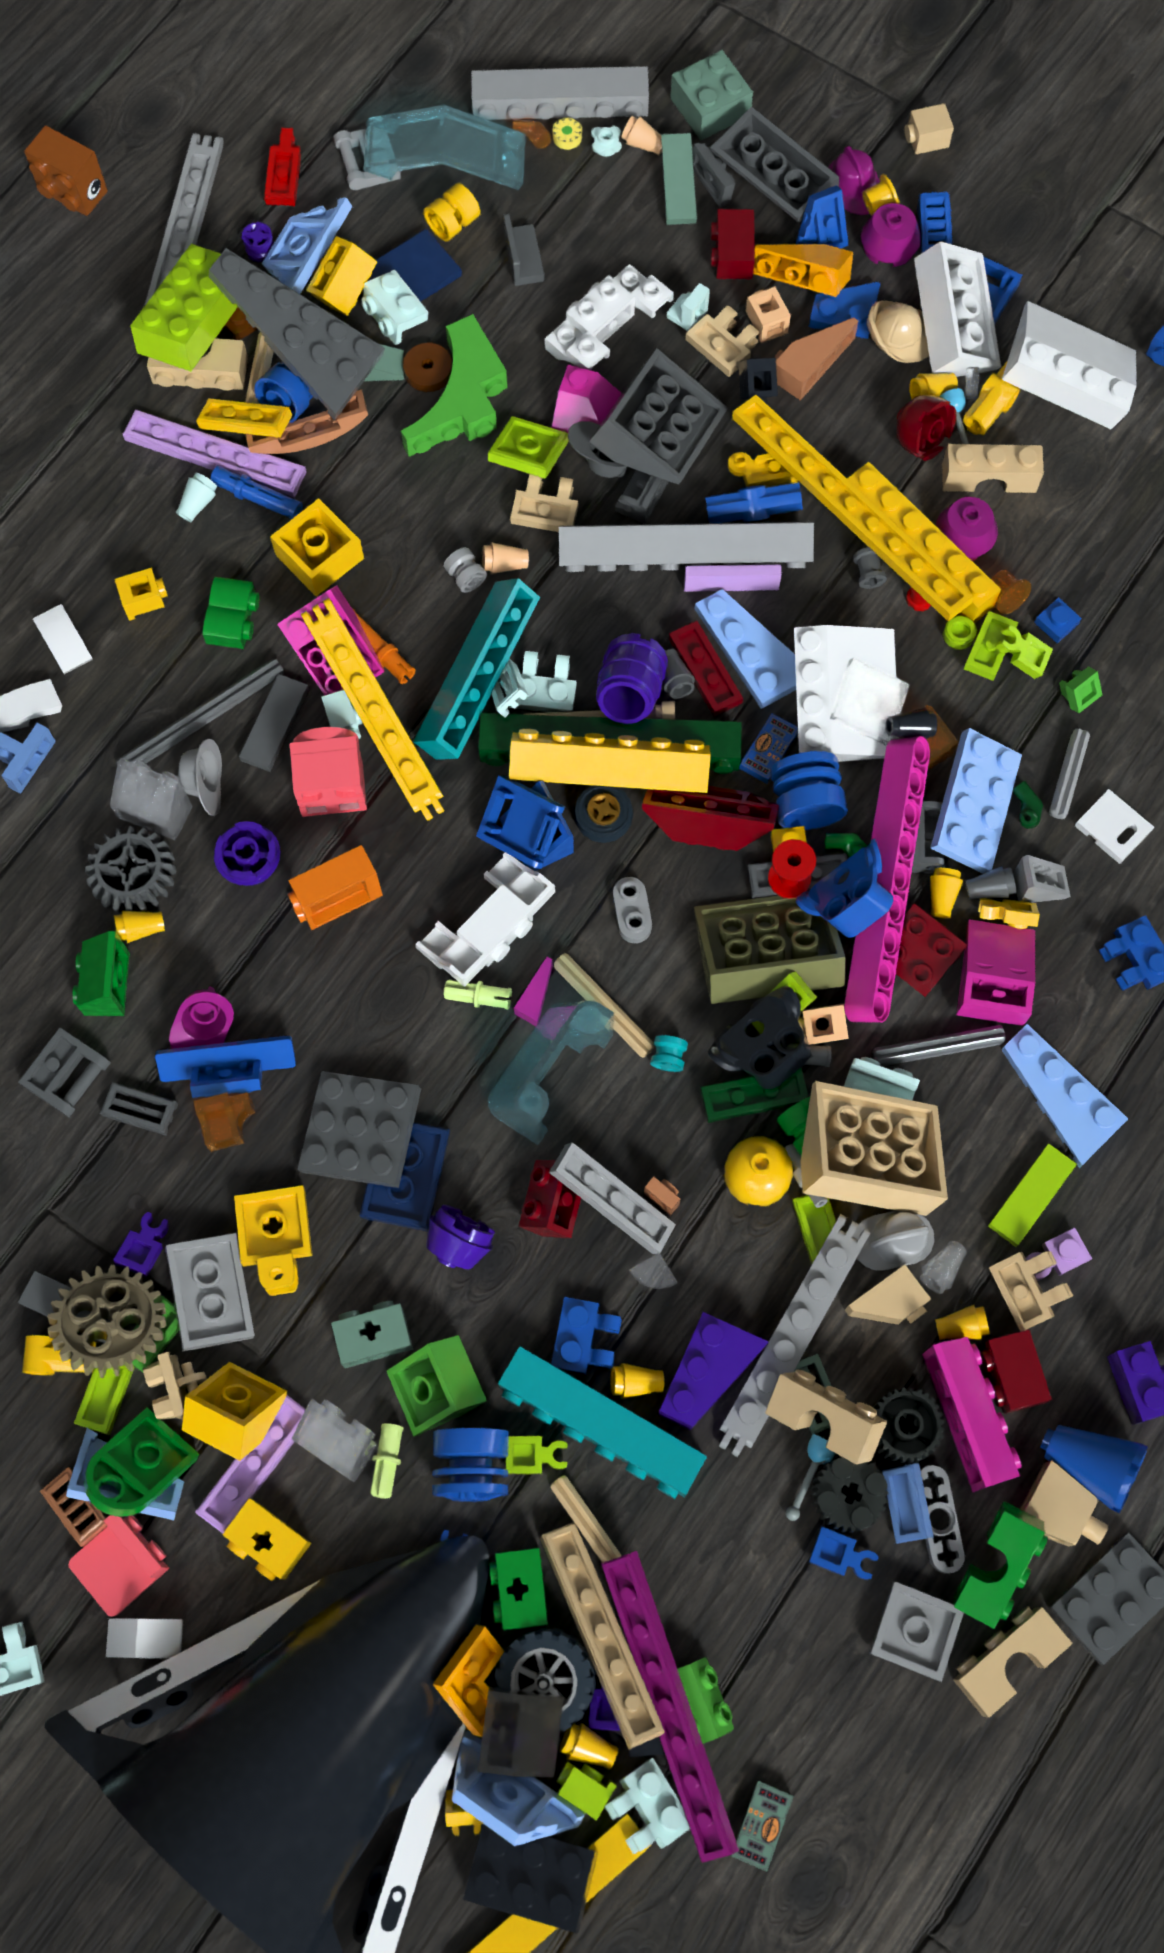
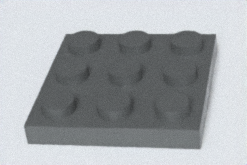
M321 1071L298 1170L307 1174L399 1188L421 1088L414 1084Z

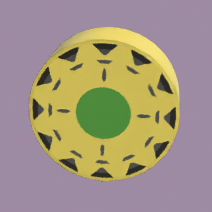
M564 118L554 124L553 141L556 146L568 150L580 144L582 128L579 122L571 118Z

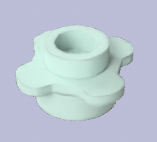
M616 126L610 128L595 127L592 130V137H594L595 141L592 149L602 156H611L620 151L621 142L618 139L621 134L620 129Z

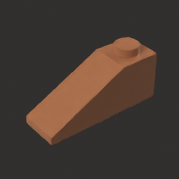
M853 317L796 340L785 351L780 350L774 357L776 358L777 385L801 400L855 339L859 321Z

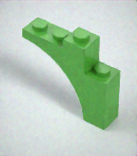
M473 314L446 326L447 343L453 356L452 372L444 393L433 408L414 424L401 430L403 447L409 457L416 453H424L432 446L445 440H453L462 432L471 441L478 437H486L493 430L497 429L496 412L487 397L496 396L507 388V372Z

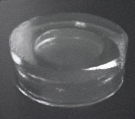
M979 367L966 368L965 397L966 399H977Z

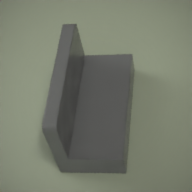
M504 214V237L515 286L543 282L544 271L534 225L512 227L510 215Z

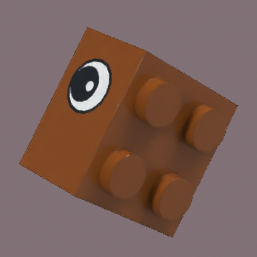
M46 125L24 151L38 191L48 199L54 198L61 202L72 212L78 211L88 216L108 191L95 151Z

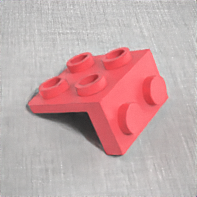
M109 1515L104 1520L107 1527L69 1561L71 1571L108 1616L114 1617L119 1615L170 1569L163 1561L166 1557L163 1550L153 1540L148 1543L140 1533L143 1529L142 1525L133 1515L124 1517Z

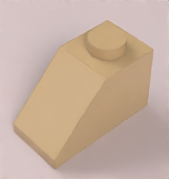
M903 1265L848 1305L845 1312L851 1317L897 1325L907 1319L911 1324L927 1312L924 1305L931 1298L907 1266Z

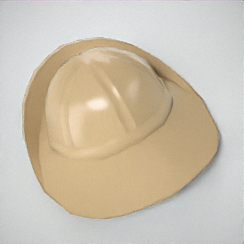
M877 301L872 305L868 314L867 328L873 341L884 353L904 363L919 362L929 357L923 312L905 303L892 301Z

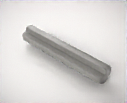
M1077 728L1071 734L1049 810V815L1054 818L1065 819L1068 815L1090 738V733L1086 730Z

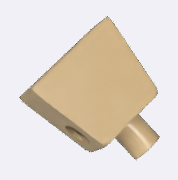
M1052 1461L1044 1463L1020 1508L1044 1521V1535L1048 1536V1539L1066 1546L1076 1545L1081 1535L1096 1544H1100L1108 1530L1107 1524L1092 1516L1098 1503L1097 1497Z

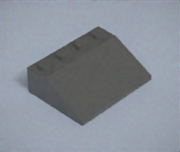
M656 348L636 372L589 442L616 463L679 485L728 407Z

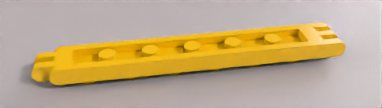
M327 598L323 602L329 611L328 614L324 615L317 604L312 607L318 618L316 621L313 622L311 615L307 611L303 612L301 616L415 813L421 810L428 821L433 816L427 806L433 804L437 813L441 814L444 812V809L439 799L444 796L330 598Z

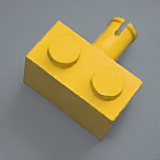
M336 236L325 257L321 258L320 266L313 272L314 277L306 291L329 308L348 316L351 309L357 303V298L364 287V283L370 279L377 261L354 243Z

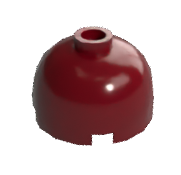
M927 394L916 396L901 408L897 415L896 428L897 438L903 449L925 461L937 456L944 448L938 445L943 441L944 437L950 439L956 423V409L949 404L951 402L939 396Z

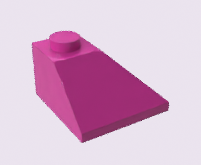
M568 365L558 392L551 428L568 433L569 428L573 424L581 421L601 425L622 393L598 372Z

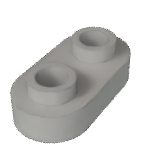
M622 878L615 884L613 889V902L619 933L627 942L641 943L650 936L652 930V919L646 888L637 878ZM630 888L636 893L633 896H626L624 891ZM633 919H637L642 924L641 926L635 928L632 927L629 924V922Z

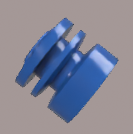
M826 751L798 753L777 761L771 767L770 775L771 780L774 782L773 792L779 796L776 800V804L779 805L777 815L779 824L783 828L804 826L805 830L817 829L838 822L847 815L848 808L845 792L841 786H838L841 783L842 776L838 771L840 765L835 754Z
M455 1428L433 1431V1456L449 1460V1467L433 1470V1477L449 1478V1483L432 1485L433 1496L445 1497L459 1502H482L508 1495V1485L492 1483V1478H504L509 1475L507 1469L492 1467V1460L509 1456V1432L507 1430Z

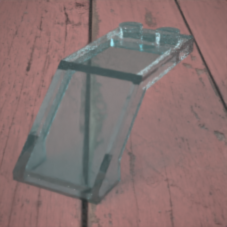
M447 105L370 117L367 120L364 171L392 180L397 171L445 164L519 190L524 183L526 134Z

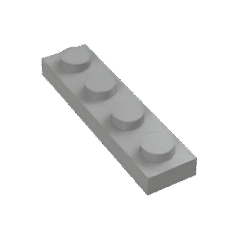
M573 1142L566 1144L549 1173L652 1254L661 1253L676 1224Z

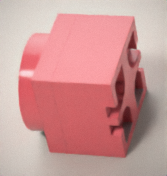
M339 727L314 728L298 734L294 738L293 743H290L293 792L302 817L367 810L363 761L359 750L358 735L351 730Z

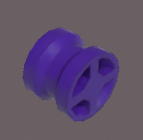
M253 222L248 224L242 232V239L248 258L255 262H263L274 245L272 231L265 223Z

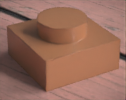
M653 1177L645 1186L644 1194L668 1215L671 1216L680 1204V1198L677 1196L679 1191L667 1180L663 1179L660 1182Z

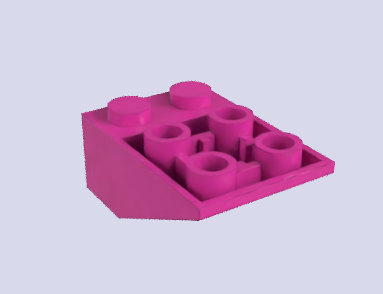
M337 585L277 624L324 695L344 689L301 614L307 611L311 615L313 622L316 621L318 618L312 607L317 604L324 615L328 614L329 611L323 602L327 598H330L374 676L377 677L385 672L355 612Z
M969 919L965 941L967 947L964 949L956 1015L1024 1026L1032 1015L1035 989V930L1017 929L1007 925Z

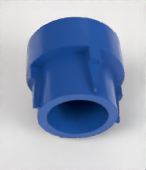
M283 361L276 363L255 383L254 387L259 404L290 408L292 417L289 423L294 422L308 408L309 401L313 397L309 392V387L299 376H295Z

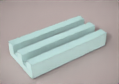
M510 659L500 676V683L505 690L506 697L504 698L498 681L491 693L496 709L503 717L510 714L508 706L515 709L519 705L518 697L523 700L528 697L518 666Z

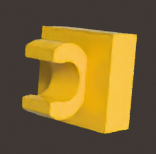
M446 1790V1827H452L453 1834L459 1836L460 1826L473 1825L474 1834H479L481 1824L483 1823L452 1801L453 1790Z

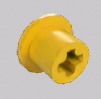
M885 174L880 175V183L862 192L864 203L871 216L878 208L885 204H899L894 186Z

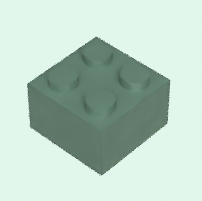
M723 50L672 74L671 100L700 141L732 126L752 107L753 91Z

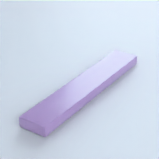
M136 409L123 433L125 441L214 470L219 465L240 476L243 474L250 476L251 480L255 483L295 498L306 474L305 466L269 454L251 453L246 446Z

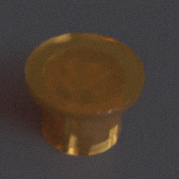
M1002 570L991 578L1001 588L997 599V610L1001 614H1009L1017 610L1026 601L1031 592L1032 585L1028 580H1018L1008 570Z

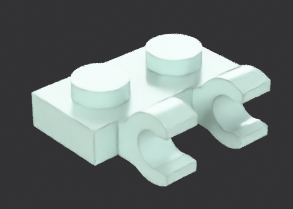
M525 651L521 677L528 697L525 700L518 697L519 705L515 709L540 712H573L577 681L568 680L570 656L557 655L555 676L550 678L536 676L539 661L537 659L538 652Z
M23 1622L2 1627L8 1653L0 1655V1695L45 1682L37 1645L26 1648Z
M653 1758L647 1760L622 1778L619 1782L625 1792L605 1805L612 1820L622 1816L635 1806L646 1824L625 1840L633 1854L643 1851L654 1841L657 1842L660 1849L665 1848L690 1829L682 1804Z

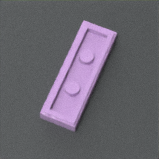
M781 565L685 567L684 592L719 591L721 589L724 591L779 590Z

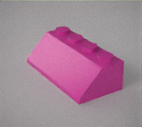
M968 1337L931 1346L922 1356L972 1491L975 1492L1019 1477L1018 1469L1021 1468L1020 1458L1014 1447L1009 1448L1005 1434L1008 1433L1007 1424L1002 1413H996L991 1399L995 1398V1393L988 1378L983 1379L979 1365L982 1364V1359L976 1344H970Z

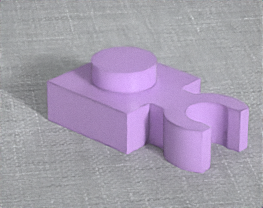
M1075 1228L1042 1244L1045 1252H1052L1057 1264L1034 1276L1037 1281H1040L1050 1273L1053 1267L1058 1276L1092 1259ZM1032 1253L1028 1257H1026V1260H1029L1041 1253Z

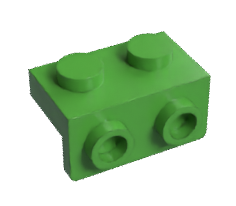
M704 1657L678 1668L677 1670L702 1743L720 1738L734 1730L731 1710L722 1698L718 1688L717 1674L714 1668L709 1665L708 1659Z

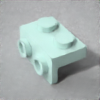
M396 270L364 283L363 308L368 315L373 316L379 324L383 335L388 336L394 345L401 343L403 331L428 320V311Z

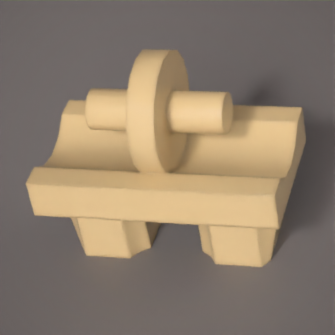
M169 1352L157 1355L159 1361L143 1368L144 1377L148 1387L153 1388L165 1383L168 1392L167 1396L152 1400L155 1417L161 1420L170 1418L183 1420L185 1396L188 1394L186 1388L190 1393L198 1384L203 1383L207 1379L205 1372L194 1373L192 1363L187 1362L181 1365L183 1377L177 1355H170Z

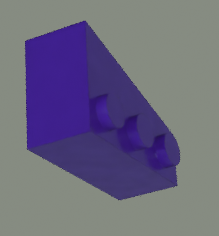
M703 1312L658 1416L691 1430L764 1350L768 1341Z

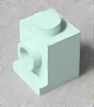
M342 690L322 696L330 727L351 730L360 739L361 734L358 725L363 724L345 691Z

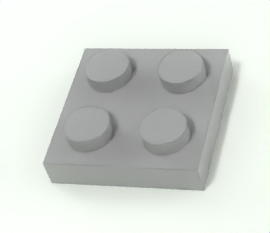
M893 1582L869 1654L942 1682L963 1612L954 1608L953 1604Z

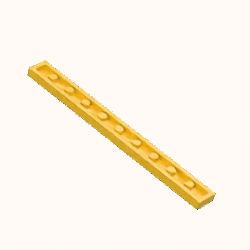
M754 395L733 411L732 419L947 621H950L972 603L974 596L760 397Z

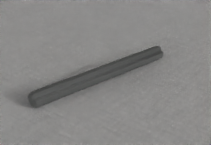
M272 658L116 760L118 768L125 776L130 775L276 680L278 674L283 675L282 665L277 659Z

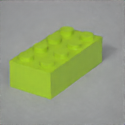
M190 244L130 325L138 354L192 372L238 307L236 304H232L209 278V269L221 253Z

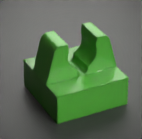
M1089 666L1083 671H1073V679L1068 683L1063 680L1059 682L1061 694L1069 701L1070 709L1077 713L1082 712L1103 695L1098 671Z

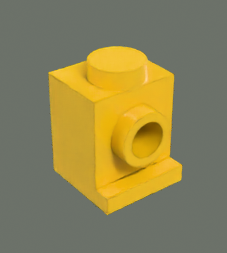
M152 568L115 579L119 596L129 621L134 620L136 615L165 607L162 598L168 596L162 578H155Z

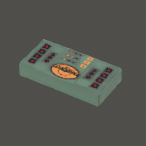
M757 1780L736 1839L739 1851L731 1856L764 1871H768L793 1795Z

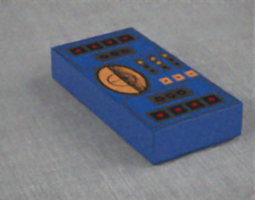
M771 713L740 763L739 769L768 784L771 779V767L777 761L784 758L798 735V727Z

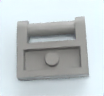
M384 124L350 133L343 130L334 135L335 145L341 151L348 172L347 182L352 190H359L401 179L400 169ZM357 146L360 147L368 170L364 173L359 171L352 148Z

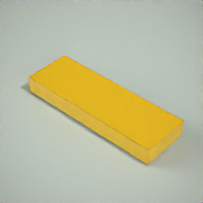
M208 399L196 421L200 429L281 438L292 417V412L289 407Z

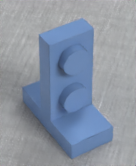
M36 723L23 743L0 732V760L9 764L1 776L10 789L20 794L56 742L47 727Z

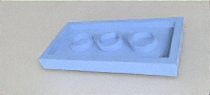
M971 728L962 731L931 849L982 874L992 870L1022 754Z

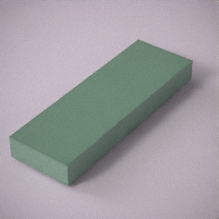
M691 133L661 135L666 225L696 223Z

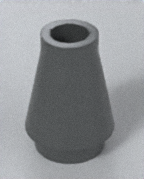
M666 650L668 665L665 679L663 680L664 690L675 699L686 697L694 690L695 678L683 663L676 650Z
M1000 866L973 879L965 880L969 900L975 898H1009V894L1016 893V885L1011 867L1003 869Z

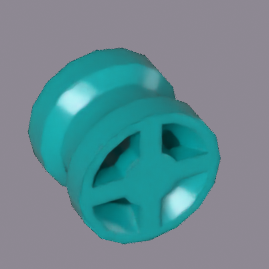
M656 1036L654 1040L656 1054L651 1057L650 1065L664 1071H683L685 1062L682 1059V1055L687 1051L688 1042L674 1036Z

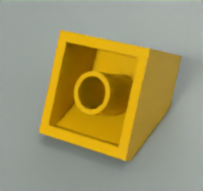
M228 1362L185 1396L182 1431L241 1461L262 1443L286 1398L287 1391Z

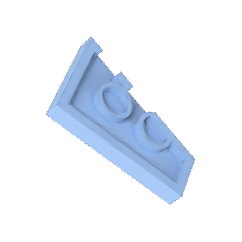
M88 1428L86 1429L73 1469L66 1497L90 1502L84 1489V1475L90 1459L106 1442L97 1438L98 1434ZM179 1478L176 1479L148 1507L139 1513L174 1520L184 1481ZM103 1485L99 1488L101 1494L107 1498H114L119 1495L118 1490L112 1485Z

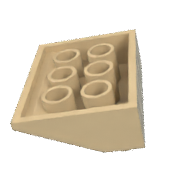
M815 1081L812 1084L801 1155L803 1193L927 1216L948 1199L938 1106Z

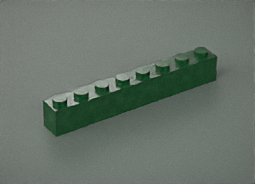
M481 713L479 756L480 762H486V764L491 766H502L505 763H510L512 733H519L520 729H534L539 732L538 734L552 735L554 731H566L575 737H585V734L598 733L604 735L605 739H618L619 736L629 735L637 737L638 741L650 742L652 738L659 737L670 739L671 743L684 744L686 740H699L704 742V745H710L709 770H714V772L719 774H728L733 771H739L742 722L643 719L637 723L623 724L615 722L608 717L508 714L506 717H503L501 714Z

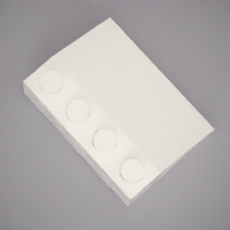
M1027 301L1002 380L1112 429L1129 413L1136 389V350Z
M835 625L794 627L799 753L826 751L835 754L839 762L884 759L888 742L899 738L888 736L885 729L886 718L898 714L894 629Z

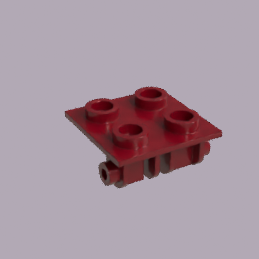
M914 903L904 917L896 975L926 997L950 966L960 958L967 944Z

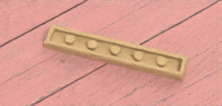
M575 1522L541 1535L542 1545L628 1749L663 1735L665 1732Z

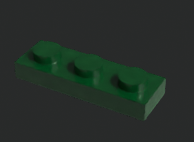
M801 1067L780 1086L773 1089H765L757 1083L754 1077L704 1086L700 1090L708 1123L790 1107L808 1097Z

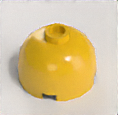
M765 1136L749 1137L739 1142L729 1152L724 1166V1179L730 1193L741 1203L747 1205L768 1206L779 1201L788 1191L793 1178L792 1160L787 1150L776 1140Z

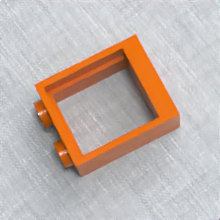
M362 845L288 880L292 892L287 895L292 903V907L300 923L307 921L311 930L383 896L377 873Z

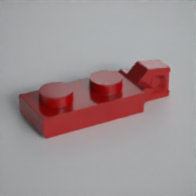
M281 128L280 143L270 146L264 195L266 205L296 206L301 152L300 145H295L293 128Z

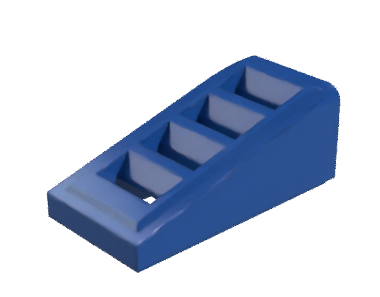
M949 193L920 194L917 204V217L921 234V254L936 245H929L928 241H944V243L952 245ZM927 218H941L939 220H927ZM932 230H942L943 232H928V231H932Z

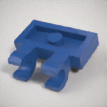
M1146 915L1117 928L1114 932L1116 938L1105 943L1104 948L1099 950L1105 962L1126 953L1133 967L1123 971L1121 976L1115 979L1122 991L1140 982L1144 983L1147 990L1164 982V945Z
M564 1297L551 1365L559 1370L584 1375L587 1374L588 1364L612 1369L615 1359L614 1352L591 1349L595 1330L619 1334L622 1322L621 1317L598 1314L599 1303Z

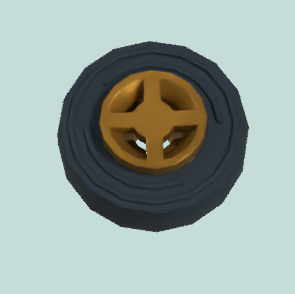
M593 785L583 791L576 801L574 810L576 826L585 837L592 841L600 843L616 841L624 836L631 826L633 818L631 800L618 787Z

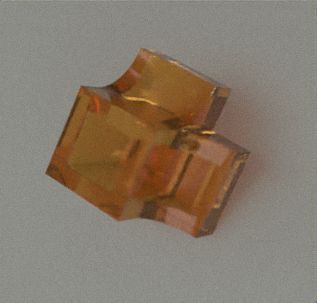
M226 1092L194 1101L204 1142L211 1152L244 1144L242 1135L243 1123L250 1115L255 1114L253 1101L247 1092L230 1096Z

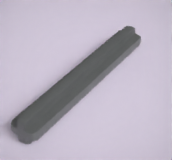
M996 1025L876 1047L872 1051V1059L878 1061L882 1067L1002 1045L1005 1041V1032L1002 1026Z

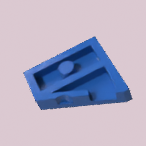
M835 185L809 196L795 245L826 244L840 249L849 246L841 188Z
M874 282L841 290L837 297L823 293L816 294L809 327L824 330L854 317L859 321L856 337L868 339V314L872 305L877 302L881 283Z

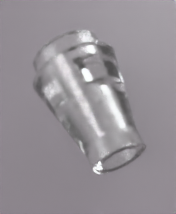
M953 1240L949 1241L946 1247L922 1266V1274L920 1275L922 1283L930 1290L939 1294L944 1293L946 1289H951L961 1263L967 1254V1250L960 1243Z

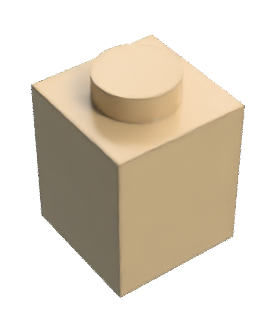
M945 103L911 111L909 122L905 125V138L907 143L912 144L915 155L949 147L954 127Z

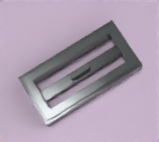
M112 1082L100 1114L109 1119L167 1136L169 1123H172L173 1112L177 1109L178 1103L174 1100ZM116 1093L166 1107L165 1112L115 1098ZM111 1106L159 1119L161 1123H153L111 1110Z

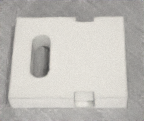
M1110 789L1075 824V827L1086 836L1091 835L1096 840L1095 844L1119 864L1154 828ZM1127 828L1134 830V835L1125 844L1118 843L1117 838Z

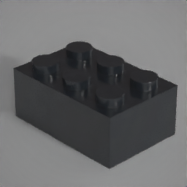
M483 1823L463 1900L570 1932L579 1933L598 1852L549 1837L514 1846Z

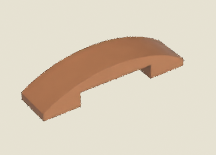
M362 389L356 391L335 421L327 413V410L288 423L281 438L246 434L249 451L259 454L290 453L313 448L340 437L368 416Z

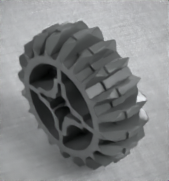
M129 826L126 834H123L121 829L116 828V836L113 838L104 834L103 838L106 843L104 845L94 843V849L97 854H88L87 859L91 865L85 867L86 874L90 876L86 879L89 888H93L92 894L95 899H101V903L105 908L112 905L113 910L117 913H120L124 907L126 911H135L137 906L141 912H146V904L149 902L158 907L159 902L156 897L160 895L168 898V892L164 887L174 886V880L170 876L177 872L175 865L172 864L175 861V857L172 852H168L170 847L167 842H160L161 838L155 832L149 836L148 830L144 827L136 833L135 828ZM137 850L152 854L156 862L140 859ZM106 878L121 881L125 891H119L107 885ZM148 881L145 885L140 887L143 882Z

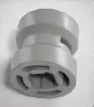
M466 547L453 552L444 562L445 570L450 576L456 578L457 586L464 593L475 590L487 577L485 569L481 564L475 563L473 553Z

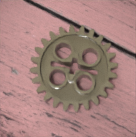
M111 1265L108 1273L103 1274L101 1268L96 1266L95 1276L90 1277L86 1271H82L83 1281L79 1283L70 1278L71 1290L68 1291L61 1288L58 1290L62 1301L55 1300L51 1302L55 1313L48 1314L49 1324L52 1325L48 1328L50 1338H54L51 1341L54 1351L61 1350L59 1352L61 1361L64 1362L71 1359L72 1370L78 1369L83 1364L86 1376H89L94 1368H98L100 1378H103L106 1370L112 1368L114 1375L117 1377L120 1373V1366L125 1365L130 1372L134 1371L132 1361L135 1359L145 1364L146 1357L144 1351L155 1353L157 1350L153 1340H163V1332L160 1328L166 1327V1318L162 1316L166 1314L165 1304L160 1303L162 1301L160 1291L153 1292L154 1285L152 1280L143 1283L141 1272L131 1278L129 1267H125L121 1274H116L115 1266ZM113 1296H124V1298L121 1301H109V1299ZM81 1311L91 1312L87 1317H76ZM134 1323L139 1325L135 1330H124V1327L128 1324ZM94 1340H106L102 1346H90Z

